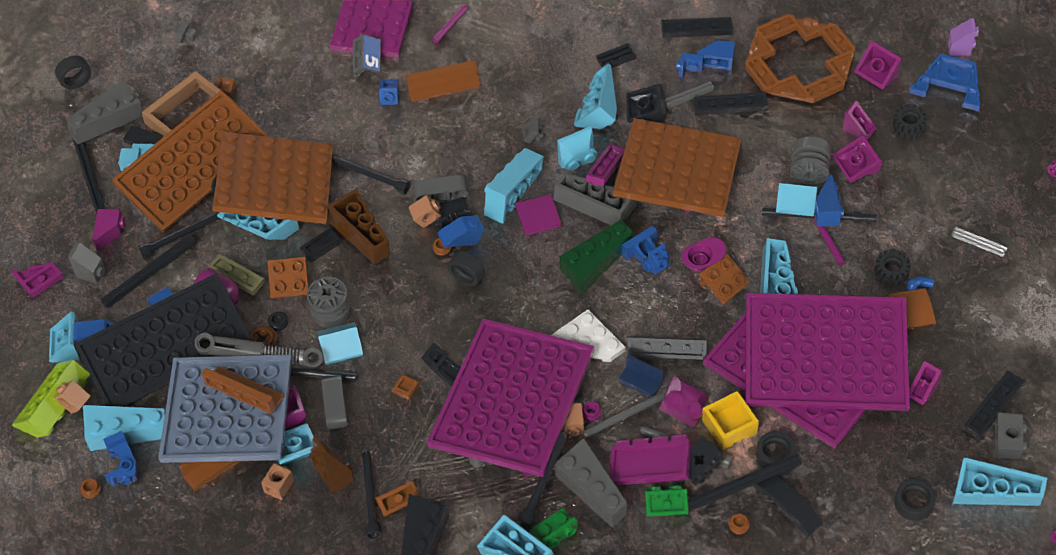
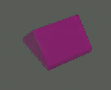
M871 41L854 72L885 90L899 76L902 58L878 43Z

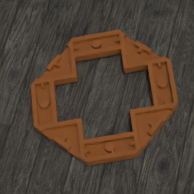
M786 14L757 27L748 58L745 62V70L762 92L815 103L844 90L854 57L855 46L837 24L829 23L826 25L819 23V20L809 18L802 20L795 18V15ZM793 31H797L805 42L821 35L837 55L825 61V67L831 75L806 86L802 85L795 74L779 81L763 61L774 56L776 52L769 42Z

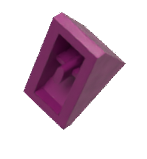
M854 101L845 113L843 130L857 137L864 135L866 140H868L877 127L859 103Z
M925 360L909 389V397L925 405L939 386L943 370Z

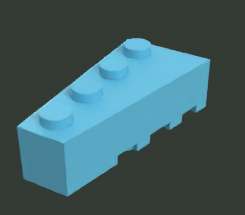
M526 148L517 153L514 159L507 163L500 173H497L495 179L486 185L484 191L486 193L484 215L503 224L506 220V213L508 211L512 212L515 208L514 204L517 198L521 199L524 196L527 186L530 187L542 171L544 156Z
M766 239L762 252L761 294L798 295V290L794 283V273L790 266L791 261L786 241Z
M83 405L85 441L90 451L106 449L103 439L120 431L123 432L128 445L159 440L162 437L165 410L163 408Z
M964 457L953 504L1040 506L1044 497L1047 477Z

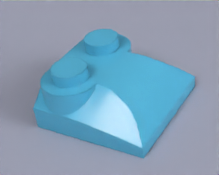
M590 126L557 140L558 163L561 168H565L568 171H573L587 163H592L597 157L592 128Z

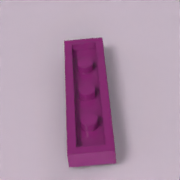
M609 144L587 173L586 182H590L595 186H604L622 161L625 148Z

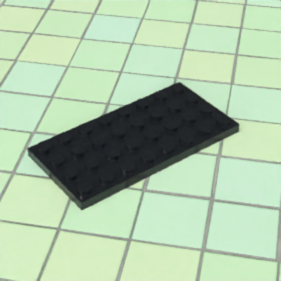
M215 273L75 343V346L105 405L126 407L170 384L173 358L221 357L215 355L204 356L198 353L195 347V339L199 334L208 333L213 336L253 340L221 279ZM203 340L200 343V347L206 349L210 346L211 342Z

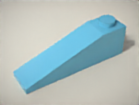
M608 63L595 73L589 86L591 91L582 100L585 104L576 113L574 122L576 127L587 128L590 126L594 129H603L607 125H612L616 120L617 105L611 65Z

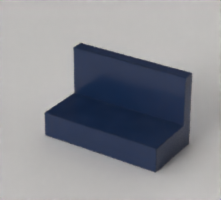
M628 355L626 358V368L619 377V383L652 397L658 393L663 385V371Z

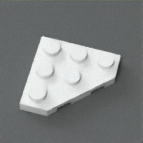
M586 310L551 335L594 346L592 359H602L604 362H611L625 352V346L589 310Z

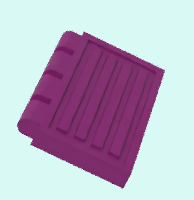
M687 434L672 435L671 441L670 436L653 437L652 443L650 437L634 439L633 445L631 439L616 441V446H612L609 477L615 486L688 480L691 442Z

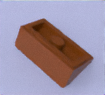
M410 480L375 497V501L385 517L407 506L409 494L418 497L420 495L413 480Z

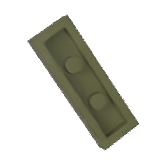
M221 254L208 266L235 282L238 288L253 296L265 283L263 277Z

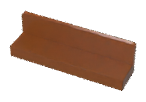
M475 60L406 75L407 88L412 102L481 87Z
M217 366L214 371L205 368L201 373L206 386L271 415L284 398L283 394L220 366Z
M241 461L185 462L179 467L183 478L195 492Z

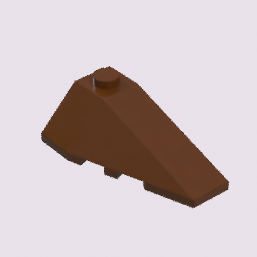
M313 438L311 442L312 448L310 449L312 466L334 494L354 481L352 475L354 470L349 462L345 463L337 453L318 438Z

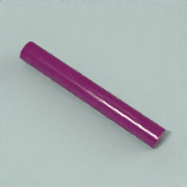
M462 5L433 37V42L438 43L467 11L466 5Z
M817 227L838 265L845 264L844 258L826 227Z

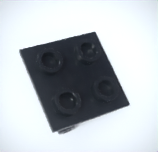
M461 197L439 204V211L442 217L437 218L433 223L438 233L439 230L463 216H472V212L468 210L464 198Z

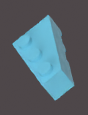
M505 515L500 518L477 546L481 555H554L551 549Z

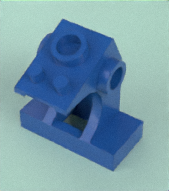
M653 226L622 244V256L626 260L635 256L642 263L646 272L650 271L656 275L670 266V255L666 251L665 244L662 243L659 247L654 245L657 242V230Z
M120 431L104 438L103 441L111 459L117 457L121 460L117 469L104 475L107 483H111V486H116V483L119 482L120 484L127 485L138 481V466L123 432Z

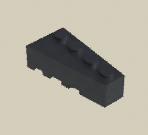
M411 494L408 495L401 555L435 554L449 519L447 504Z

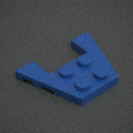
M940 54L928 67V70L910 87L909 93L925 97L930 84L967 93L963 103L964 108L979 111L980 101L976 63Z

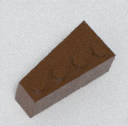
M357 188L327 205L328 221L374 265L389 256V240L380 225L374 220V215L368 210L364 199H361Z

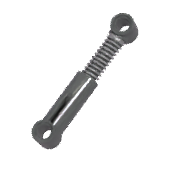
M201 333L195 339V347L198 353L204 356L291 355L292 364L296 362V364L314 370L319 369L323 363V354L317 348L300 349L299 351L296 349L294 351V348L287 350V348L284 349L283 347L282 349L276 346L273 348V346L270 347L269 345L266 347L264 342L213 336L208 333ZM203 340L211 342L210 346L206 349L200 347V343ZM310 355H317L319 360L316 363H310L308 357Z

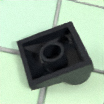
M660 83L626 93L628 123H632L634 118L650 119L652 122H659L665 117V96Z

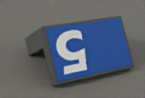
M361 35L354 39L353 73L360 74L366 70L380 73V39L367 35Z

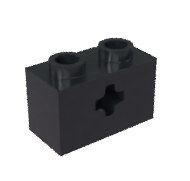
M704 436L691 448L688 480L694 486L698 483L702 484L707 479L712 468L716 469L721 464L723 458L721 451ZM697 461H704V464H697Z

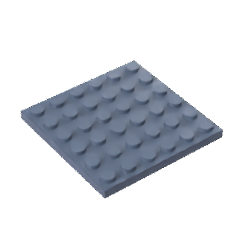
M291 355L173 358L158 457L160 463L282 460L292 365ZM217 366H220L283 394L284 398L271 415L206 386L201 373L205 368L214 371Z

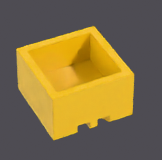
M738 391L704 407L702 410V421L722 451L732 447L736 442H742L744 438L748 439L756 435L758 432L759 421Z

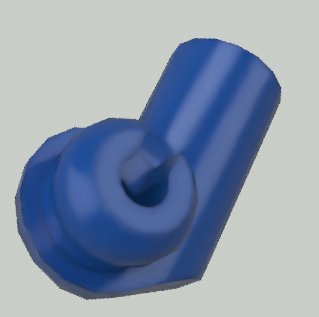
M923 276L911 278L907 281L908 286L906 289L908 291L917 290V286L932 288L934 278Z

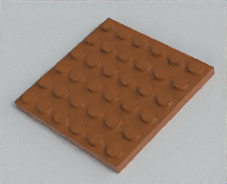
M634 118L613 189V196L724 217L741 138Z
M223 131L212 211L326 224L333 144Z

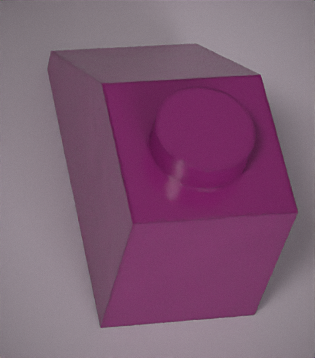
M120 209L97 210L92 239L96 251H100L121 236L122 228H125L126 221L125 217H122Z

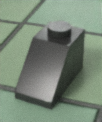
M76 242L68 256L75 275L78 279L97 284L105 274L103 261L83 244Z

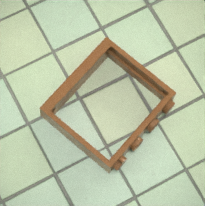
M195 71L141 112L144 122L156 133L166 136L172 130L160 121L161 118L200 88L211 97L220 90Z

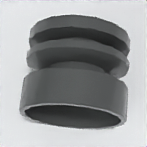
M806 136L796 140L792 146L791 177L804 185H818L825 182L830 174V144L824 139L814 136Z
M322 277L309 286L307 300L311 317L317 325L324 328H332L343 325L349 319L351 307L347 287L341 280L334 277Z

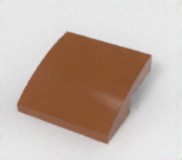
M926 288L887 294V297L906 298L907 329L936 324Z

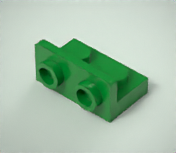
M681 485L669 486L670 490L662 491L661 487H649V491H645L646 517L688 514L687 489H682Z
M561 508L529 530V533L549 549H553L559 545L561 540L575 534L578 529L577 519L575 517L571 518Z

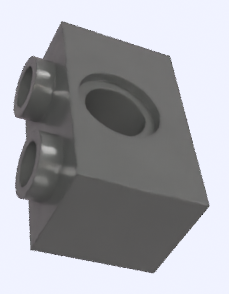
M997 414L995 420V458L1020 460L1022 453H1026L1027 441L1023 440V435L1026 434V423H1023V415Z

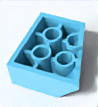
M223 212L217 214L219 218L265 239L285 240L299 230L298 222L294 220Z

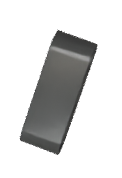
M463 175L420 180L413 184L415 202L426 195L441 203L461 197L465 199L469 194L467 180Z
M335 376L321 379L327 429L348 427L342 377Z

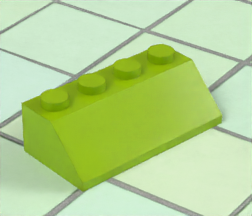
M73 359L57 363L12 423V426L37 438L51 434L54 430L53 425L55 422L60 420L66 413V408L54 399L58 393L56 389L63 382L67 383L72 380L83 389L88 383L89 372Z

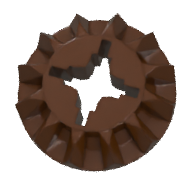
M258 326L249 332L253 341L259 342L258 336H260V338L266 340L264 346H276L278 337L273 328Z

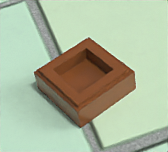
M219 77L215 86L227 96L232 97L237 83L234 79Z
M402 374L392 388V391L410 400L420 386V383Z

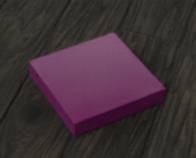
M551 194L515 203L525 236L561 227V221Z

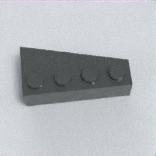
M563 173L554 187L555 201L609 225L621 219L625 222L637 206L636 200L613 196L614 187L607 185L595 186L590 182H586V178Z
M584 438L555 463V476L611 527H614L627 515V502Z

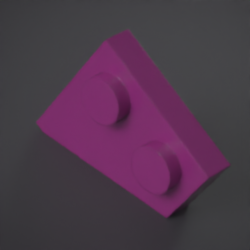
M53 262L44 263L40 266H30L29 270L18 272L17 269L11 271L14 278L31 298L64 278Z

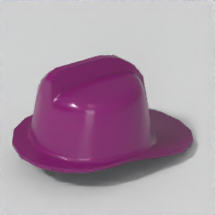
M710 237L686 247L682 251L681 259L690 270L701 273L724 257L726 246L721 239Z

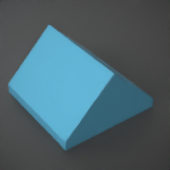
M779 183L776 212L814 216L817 187Z
M72 311L50 329L49 362H63L72 359L80 360V354L75 346L77 341L74 340V324L78 320Z
M355 322L317 331L325 365L363 356Z
M308 423L284 432L282 460H278L280 466L310 456L311 442L314 437Z

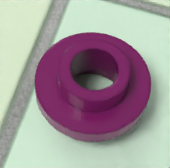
M587 402L582 407L583 418L587 421L599 419L601 407L595 402Z

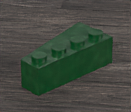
M622 219L559 256L560 270L579 292L583 294L591 283L594 284L598 280V276L603 271L606 272L610 265L622 256V244L633 238L632 230Z

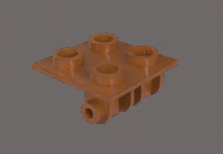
M727 252L720 261L710 265L699 274L701 277L700 285L702 287H709L722 304H725L750 283Z
M306 257L267 261L270 298L307 295L308 267Z

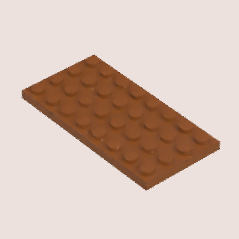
M220 90L114 177L112 183L164 233L212 192V180L218 172L223 131L266 137L268 135Z

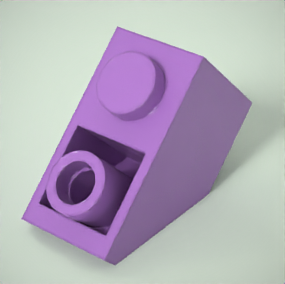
M970 18L950 30L948 38L949 56H971L972 48L976 46L975 37L978 36V26H975L974 18Z

